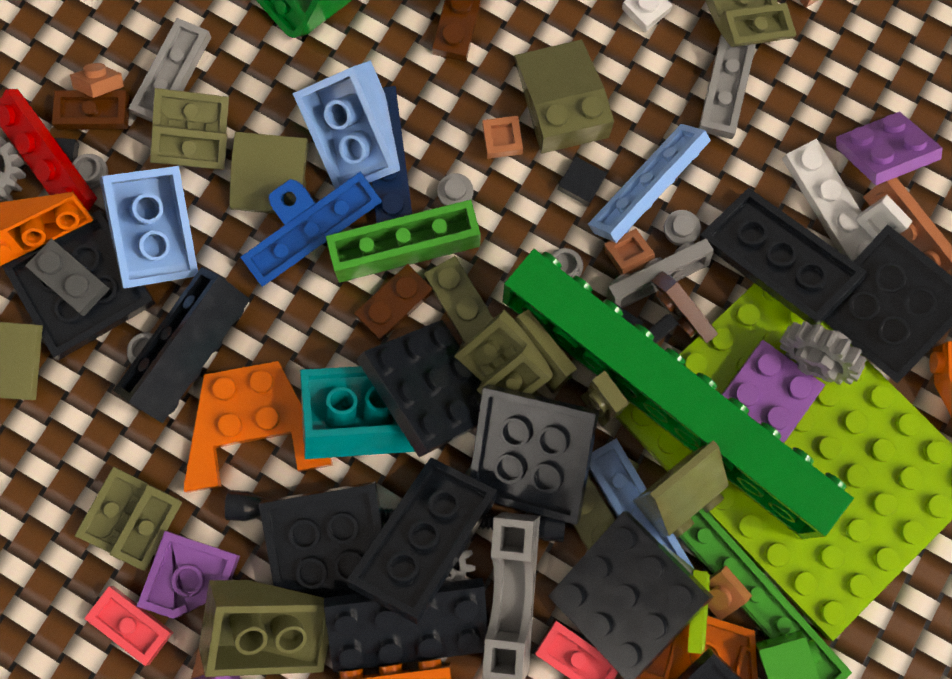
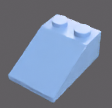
M371 60L292 93L335 189L360 171L368 182H372L400 170L386 96Z
M179 166L102 176L100 178L101 189L123 289L195 277L198 273Z

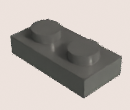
M52 238L25 265L83 316L110 289Z

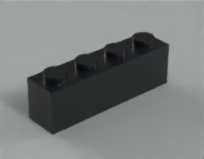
M201 267L113 391L130 404L163 423L168 415L175 411L180 398L190 384L197 380L202 367L212 353L219 349L224 336L234 322L241 318L244 308L251 299L220 275Z

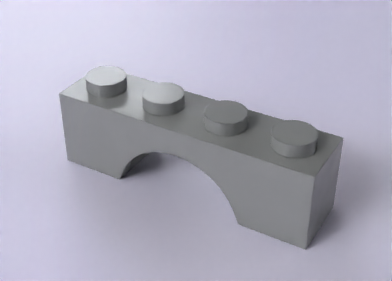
M501 512L494 517L491 559L494 566V593L489 627L485 637L482 679H525L529 673L540 516Z

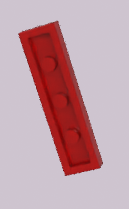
M6 89L0 98L1 129L49 195L74 192L89 212L98 199L21 92L18 89Z

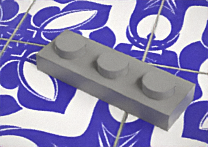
M176 18L128 108L133 115L152 122L154 88L184 91L211 39L208 30Z
M722 34L720 35L699 122V129L705 130L708 134L733 139L738 125L756 44L731 47Z
M706 238L697 243L693 241L687 242L675 251V254L665 259L661 257L649 261L643 267V270L633 275L626 273L614 279L610 284L611 286L608 287L607 300L625 308L659 291L651 280L662 271L674 280L679 281L709 266L714 249Z

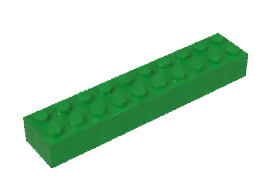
M536 249L529 253L504 283L502 300L504 304L518 315L529 309L561 349L596 376L606 371L628 402L693 452L714 440L720 448L727 480L799 537L808 539L827 536L854 499L853 496L845 491L847 486L843 481L831 473H825L824 475L812 465L814 460L806 452L796 447L793 449L779 440L781 434L775 428L765 422L759 424L747 415L749 409L743 403L733 397L727 399L716 390V383L711 378L700 372L697 375L684 366L686 361L680 354L670 348L664 350L653 341V334L640 324L633 326L622 317L623 312L617 305L607 299L602 302L591 293V286L585 280L576 275L572 278L561 270L562 265L554 256L548 252L541 254Z

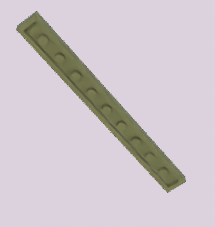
M456 256L424 273L426 281L433 288L436 298L464 344L494 319ZM537 390L532 393L533 395L540 396ZM589 476L581 519L577 525L572 524L587 550L595 544L615 521Z

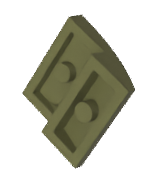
M706 0L716 26L731 47L792 39L796 36L787 3L778 4L777 0Z
M154 88L150 162L225 170L229 97Z
M235 132L230 176V209L276 214L269 202V194L290 179L300 182L306 188L305 170L309 147L307 138ZM293 192L285 194L284 202L286 205L292 206L295 204L296 196Z
M527 309L518 315L515 321L523 328L548 363L553 376L545 385L554 395L573 377L572 374L577 368L530 310Z
M505 310L500 312L461 346L454 356L482 381L477 388L481 395L483 387L487 384L532 394L553 376L541 352L523 328Z
M0 322V398L36 400L43 325Z
M113 466L77 530L75 537L145 571L160 545L164 532L168 530L183 501Z

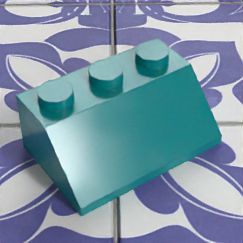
M361 366L300 370L305 459L415 452Z

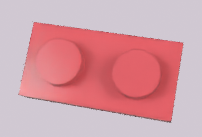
M109 586L84 618L145 666L151 664L174 633L146 610L137 607V603L114 586Z
M556 620L534 653L570 679H615L619 673L597 648Z

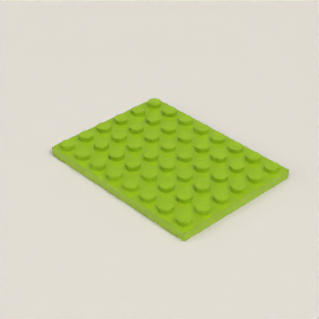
M754 283L711 324L718 335L708 343L697 337L680 355L686 361L684 366L696 375L700 372L711 378L717 385L716 390L722 394L760 341H766L785 355L787 352L780 349L782 336L787 327L791 326L793 322L802 325L804 320ZM824 321L820 324L824 329L834 330ZM867 359L865 362L866 366L858 381H853L850 385L842 381L841 385L834 381L826 382L822 378L814 376L824 383L825 386L785 441V444L791 449L796 447L806 452L814 460L812 465L824 475L825 473H831L843 481L847 486L845 491L854 497L826 537L802 539L730 481H728L729 486L720 493L724 499L709 511L747 556L829 641H834L952 521V443ZM630 402L622 413L616 417L667 472L692 452Z

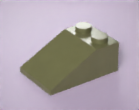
M582 39L514 55L541 154L609 138L614 124L613 115L605 88Z
M713 440L689 453L633 500L635 505L662 537L670 536L673 533L678 538L695 524L691 519L693 515L701 509L706 513L724 499L720 493L729 484L717 443Z
M209 580L199 643V652L205 677L319 673L324 671L329 645L324 598L251 580Z

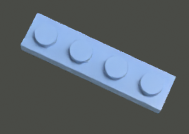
M680 124L588 223L593 233L617 243L711 141L706 131Z
M617 438L593 451L589 471L617 518L623 511H628L661 545L664 544L693 567L675 535L672 533L670 536L662 537L633 502L635 498L646 490V487Z

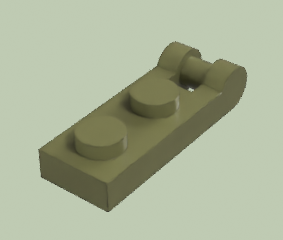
M606 371L595 377L587 391L580 396L586 406L590 405L592 409L599 410L598 422L602 427L620 415L629 404Z

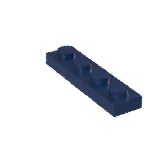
M396 86L382 88L386 96L400 170L372 181V188L382 200L380 204L375 206L377 223L412 214Z

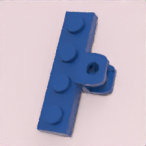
M361 171L317 203L300 182L290 179L269 194V202L284 226L240 258L263 287L327 241L326 236L339 233L380 204L382 200ZM288 192H293L296 196V202L292 206H288L284 202V196Z

